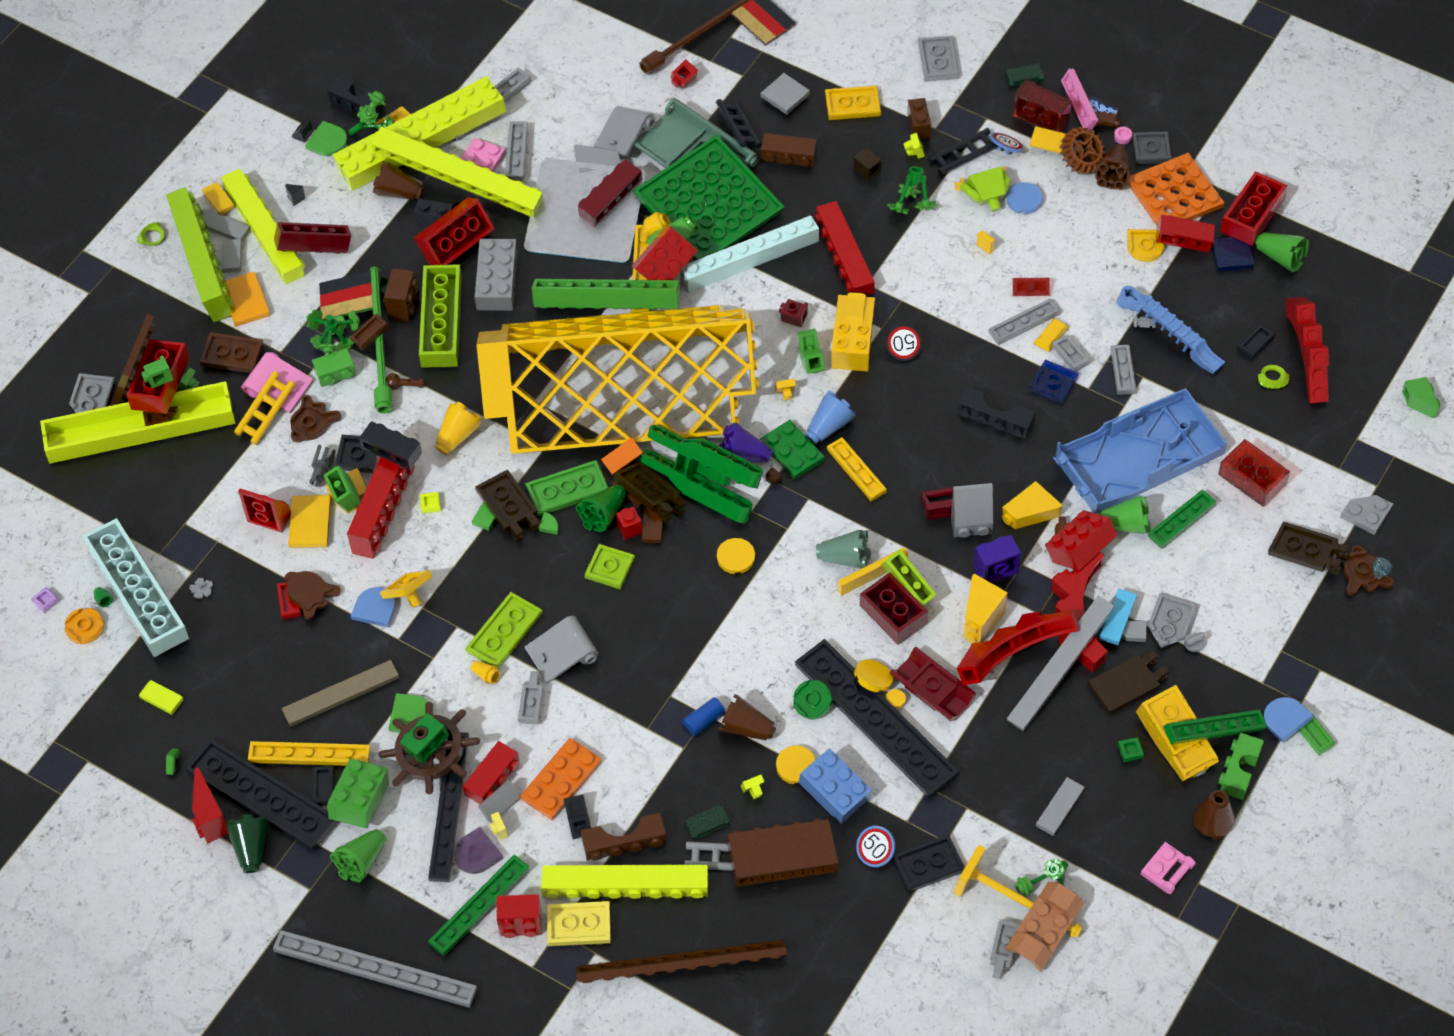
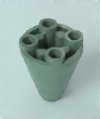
M856 530L817 544V559L859 569L868 565L867 560L871 559V549L867 548L868 531Z

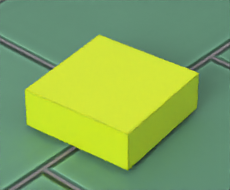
M439 492L420 494L422 513L441 511Z

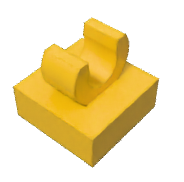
M794 378L775 383L776 394L782 393L783 400L791 399V391L795 390L796 386Z

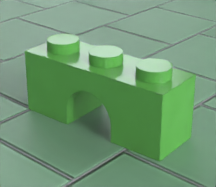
M1240 733L1238 740H1233L1230 750L1234 752L1232 756L1228 755L1224 767L1227 768L1226 773H1221L1218 784L1222 785L1220 790L1226 792L1229 796L1241 800L1244 799L1252 774L1244 772L1240 765L1249 764L1256 766L1264 740Z

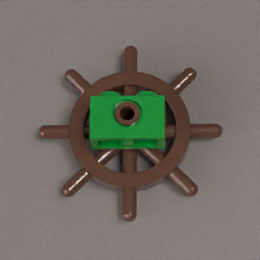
M429 701L425 704V716L418 717L407 725L397 718L392 721V724L401 731L396 739L395 749L381 750L378 755L380 758L396 757L398 764L402 768V771L393 779V786H399L409 775L414 779L425 781V792L431 795L433 793V780L441 778L451 771H454L460 777L467 775L466 770L458 765L463 754V748L478 745L480 739L478 737L462 738L456 725L466 715L464 709H460L450 720L441 715H433V703ZM450 732L452 734L453 740L444 741L449 736ZM452 749L448 757L440 750ZM405 755L413 757L410 763L406 761ZM434 758L441 761L440 764L433 767ZM425 761V768H417L420 763L423 764Z

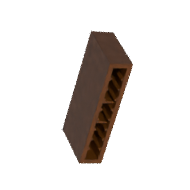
M815 819L805 823L794 822L791 825L784 826L778 824L764 829L757 827L743 832L736 830L727 836V846L736 887L835 873L838 869L839 863L829 819Z

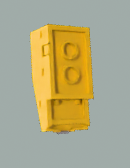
M861 293L838 295L831 351V369L868 371L875 306L874 297H866L865 294Z
M1177 685L1143 702L1137 709L1136 713L1154 743L1183 782L1189 778L1198 777L1206 773L1208 768L1219 762L1207 739L1170 744L1163 727L1164 725L1197 719Z

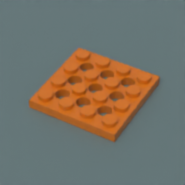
M1189 153L1133 174L1127 183L1156 225L1161 215L1193 220L1221 209L1225 204ZM1177 172H1184L1186 175H1181ZM1162 178H1169L1170 181L1167 182L1162 180ZM1153 184L1155 187L1151 188L1146 185ZM1187 184H1192V185H1194L1195 187H1194V188H1191V187H1187L1186 185H1187ZM1176 190L1179 194L1171 193V191ZM1155 197H1162L1163 200L1155 199ZM1196 197H1202L1204 200H1198ZM1180 203H1186L1189 206H1181ZM1170 209V210H1172L1173 212H1172V213H1168V212H1165L1164 210Z

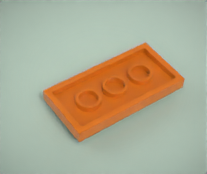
M569 738L520 795V800L553 821L565 806L563 798L574 796L601 764L602 759Z

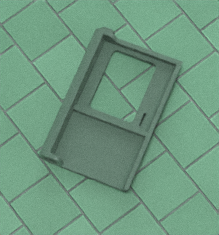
M672 98L668 102L665 114L655 123L653 129L646 131L633 145L667 168L697 148L701 143L706 142L717 134L749 169L753 168L758 162V155L746 146L740 147L735 138L677 98Z

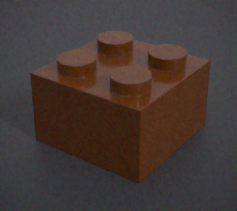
M392 268L384 295L387 316L391 320L410 322L411 315L415 313V300L419 299L417 279H415L414 271Z

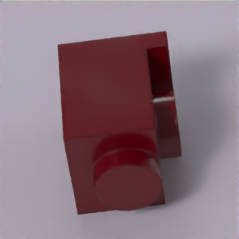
M787 299L786 303L782 302L779 308L781 321L801 328L808 315V303L805 302L803 304Z

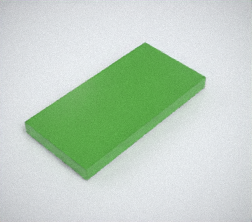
M597 460L525 483L532 504L538 511L537 516L543 515L544 512L551 513L578 504L582 499L608 488Z

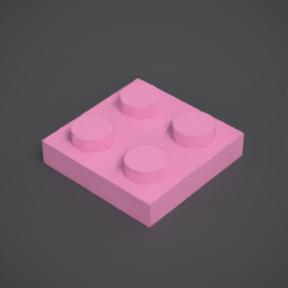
M473 138L460 159L472 161L477 166L489 168L494 172L506 151L503 147Z

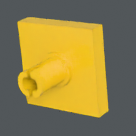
M430 570L405 573L382 590L380 594L383 599L406 596L410 607H416L422 603L416 589L433 576Z

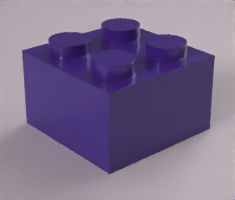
M1011 535L1001 536L995 541L982 543L975 548L973 568L979 577L993 583L1019 573L1021 552Z

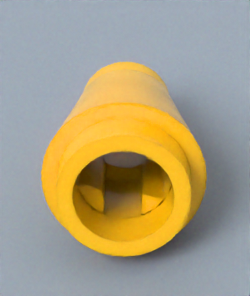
M476 660L470 667V670L486 684H495L500 678V670L496 666Z

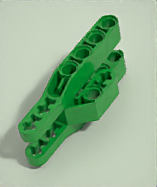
M659 425L650 426L648 437L677 452V457L674 462L657 452L644 450L640 459L643 464L666 475L680 493L736 522H748L753 503L721 485L728 486L733 479L737 484L758 489L763 474L761 467L704 438L685 439Z

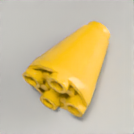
M460 402L449 404L436 439L435 449L444 455L452 452L481 425L480 421L482 418L476 413L471 414L466 410L467 407Z

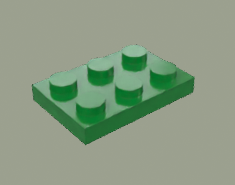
M790 419L760 438L762 442L772 449L771 455L794 480L824 461V455Z

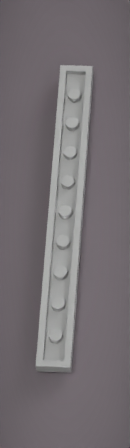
M280 930L273 947L276 953L468 1008L471 1007L477 991L476 985Z

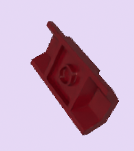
M917 647L912 650L908 659L898 669L890 671V675L901 682L908 691L934 711L937 710L949 721L957 720L970 707L976 696V692L967 685H963L958 678Z

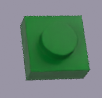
M1138 737L1118 741V748L1123 762L1143 758L1144 754Z

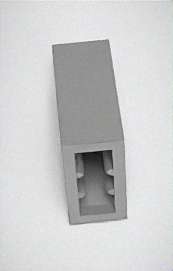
M578 144L574 145L576 162L616 166L624 161L623 158L620 159L618 151ZM578 167L579 173H580V172H585V171H590V170H595V169L579 168V167Z

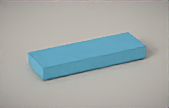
M1118 588L1113 601L1115 609L1106 619L1100 640L1119 645L1137 594Z

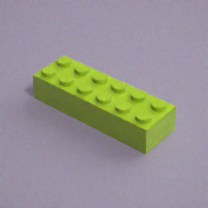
M423 265L419 342L421 368L458 367L462 288L460 265Z

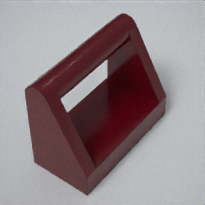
M953 487L921 492L927 520L951 516L952 499L929 503L928 498L953 495Z

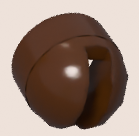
M771 468L766 473L765 478L768 483L776 484L782 479V476L776 469Z

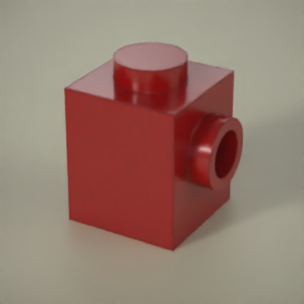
M634 506L622 509L616 513L617 526L625 540L642 534V522Z

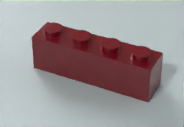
M626 159L622 163L617 164L614 171L610 175H606L602 182L595 186L590 194L579 202V216L595 227L642 180V171Z
M277 222L274 236L276 249L284 252L348 253L351 240L348 225Z

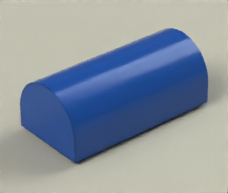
M713 697L682 719V724L695 737L724 716L725 709L716 697Z

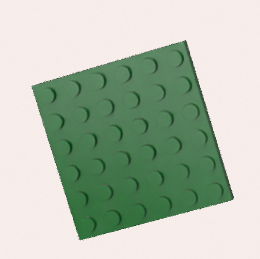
M717 134L633 190V194L652 214L655 212L664 213L669 218L670 223L686 215H689L696 222L695 231L688 240L698 250L692 257L694 260L733 246L783 212L785 208Z

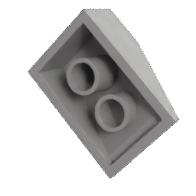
M992 483L953 487L951 522L954 537L964 538L972 535L985 536L992 534Z

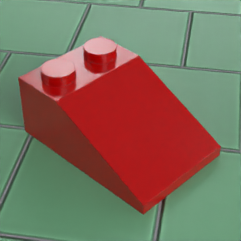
M241 488L238 490L247 522L283 532L291 516L289 504Z
M198 767L194 773L192 811L195 817L192 818V821L200 839L204 837L207 844L227 835L228 832L223 814Z

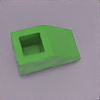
M1427 377L1405 381L1402 394L1408 407L1431 418H1436L1441 407L1440 401L1435 397L1433 385L1429 383Z

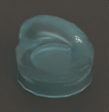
M1377 557L1372 563L1374 576L1378 579L1382 578L1383 575H1388L1393 569L1391 563L1382 557Z

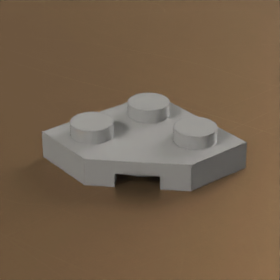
M1377 495L1352 499L1346 505L1340 518L1375 535L1392 509L1393 503Z

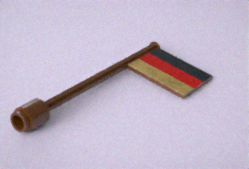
M740 0L662 52L655 50L642 58L639 66L645 74L653 73L665 65V58L731 15L765 46L795 27L796 22L771 0Z

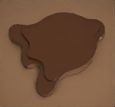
M309 395L302 396L300 408L294 412L290 419L292 441L302 442L319 438L325 433L330 424L341 420V413L337 410L325 412V403L313 402Z
M1359 545L1351 547L1350 554L1343 565V573L1348 581L1347 595H1356L1360 587H1365L1369 593L1374 592L1378 587L1386 589L1393 587L1394 580L1385 574L1383 565L1377 556L1374 558L1369 555L1368 551Z
M303 571L288 572L285 575L287 596L290 601L302 609L304 618L307 620L314 618L316 610L327 607L326 597H337L340 595L341 589L339 586L326 583L316 573Z

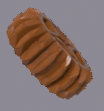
M1082 127L1071 129L1062 138V144L1059 147L1062 150L1059 155L1064 156L1062 161H1066V167L1071 166V172L1076 170L1077 174L1093 173L1097 164L1106 155L1104 152L1106 147L1102 146L1104 140H1099L1100 134L1094 135V130L1089 131L1088 127L1084 129Z

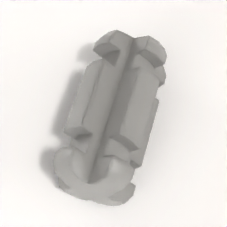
M1142 316L1140 318L1134 317V327L1139 325V327L1150 328V326L1155 328L1156 326L1153 324L1154 319H1146Z

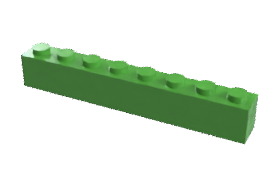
M535 279L532 286L534 307L648 308L650 310L658 308L672 310L678 309L681 300L679 280Z

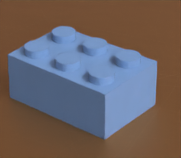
M830 748L800 773L798 782L840 824L845 822L870 799L872 789Z

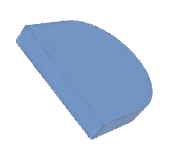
M369 588L363 591L357 598L351 614V620L389 628L395 611L394 598H382L380 592L384 588Z
M1288 697L1273 700L1264 711V720L1267 728L1283 743L1313 719V714L1302 704Z

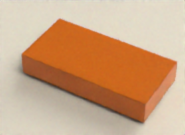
M630 438L601 460L613 475L639 457L643 452L633 438Z

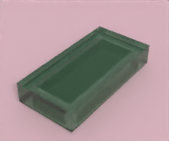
M1039 63L1010 68L1005 71L1010 86L1044 80Z
M722 805L684 820L693 840L730 824V820Z

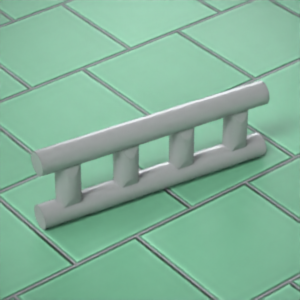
M686 842V850H692L691 860H685V865H708V870L732 871L731 862H720L721 851L729 852L727 843ZM700 850L712 851V861H699Z

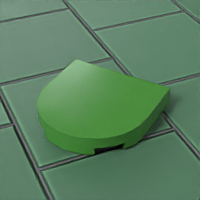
M322 121L305 147L307 150L320 155L330 156V154H335L346 148L347 136L342 128Z
M396 693L389 731L401 732L392 724V721L396 718L407 725L412 720L425 716V704L428 701L420 696Z

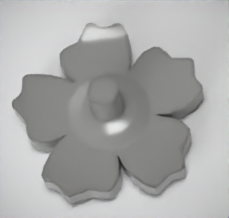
M198 578L195 581V585H190L189 590L194 594V598L202 599L204 596L209 597L211 595L213 584L212 581L206 580L204 582L203 578Z

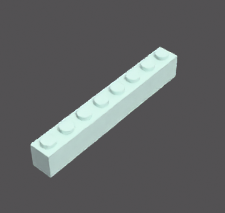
M812 216L805 217L686 264L680 271L681 281L688 293L819 242V228Z

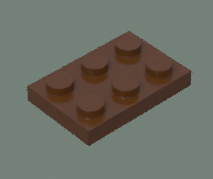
M210 332L200 359V365L251 373L258 363L264 345L263 340Z

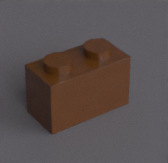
M926 99L908 100L907 115L911 133H917L919 139L931 138V121Z

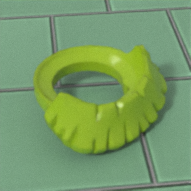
M153 222L146 225L137 236V242L148 246L159 245L165 237L160 223ZM149 230L157 231L160 233L161 238L157 242H150L145 234Z
M1267 365L1258 374V381L1261 386L1268 389H1279L1289 383L1290 375L1280 366ZM1270 370L1277 371L1280 374V378L1278 380H1270L1265 373Z

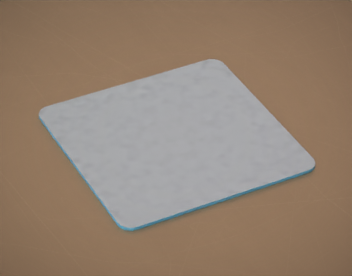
M550 158L544 159L541 162L536 188L543 193V201L535 217L529 218L524 242L525 250L533 253L626 263L630 259L635 225L637 224L641 201L633 194V190L645 183V171L640 169L642 171V180L594 227L579 216L578 204L590 194L595 186L602 182L606 175H610L616 166ZM578 167H579V168L595 169V170H590V171H585V172H580V173H579Z

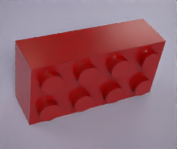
M1255 171L1223 216L1220 232L1253 246L1258 235H1261L1285 200L1288 185Z
M468 197L415 236L414 239L429 265H448L495 228L479 199Z
M149 340L126 394L131 410L167 414L189 360L185 343ZM163 355L170 368L173 380L151 388L149 382L145 383L142 377L143 366L160 360V356Z

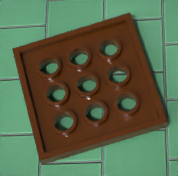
M150 314L146 315L110 406L122 404L126 399V394L155 327V324L152 323L154 316Z

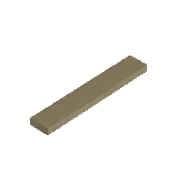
M389 660L281 709L289 726L292 727L397 680L399 675L392 661Z

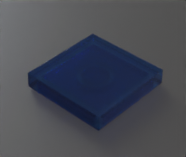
M1233 237L1214 238L1212 247L1217 271L1254 268L1249 244Z
M1044 360L1030 384L1029 390L1063 404L1078 379L1079 373Z

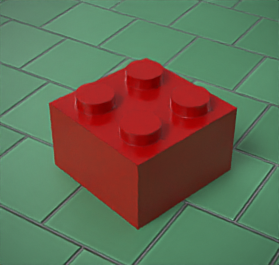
M539 894L497 896V923L500 936L513 938L519 935H525L526 937L542 935V910Z

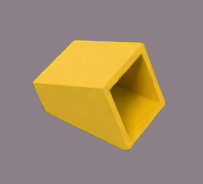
M973 574L971 579L963 635L970 643L983 642L1004 615L1007 602L1006 591L976 574Z

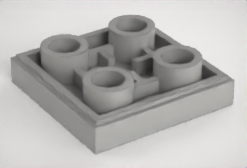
M785 73L761 92L763 99L786 115L810 95V90Z

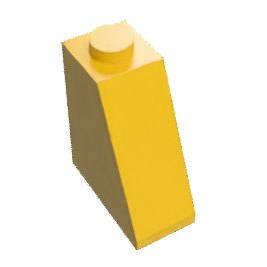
M1035 481L1002 507L1001 517L1007 525L1018 529L1059 518L1063 505Z

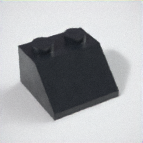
M428 196L419 198L414 210L416 226L429 227L460 204L459 201Z

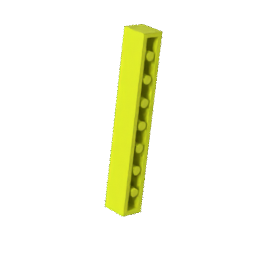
M239 168L222 176L221 181L224 190L246 224L250 227L254 237L285 285L305 276L303 270L305 264L301 258H297L296 251L284 252L276 249L274 236L277 221L274 222L270 209L266 210L263 198L257 196L258 192L255 186L250 185L251 182L248 175L243 174Z
M708 865L542 866L541 890L543 897L549 899H556L558 897H568L570 899H577L579 897L591 899L599 897H609L612 899L620 897H630L633 899L651 897L657 899L662 896L702 898L703 896H708Z

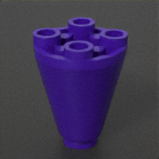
M735 422L731 423L730 426H725L722 434L724 436L723 442L718 446L749 462L767 463L769 461L772 449Z

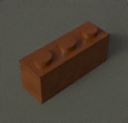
M764 133L761 146V161L813 167L817 151V139Z

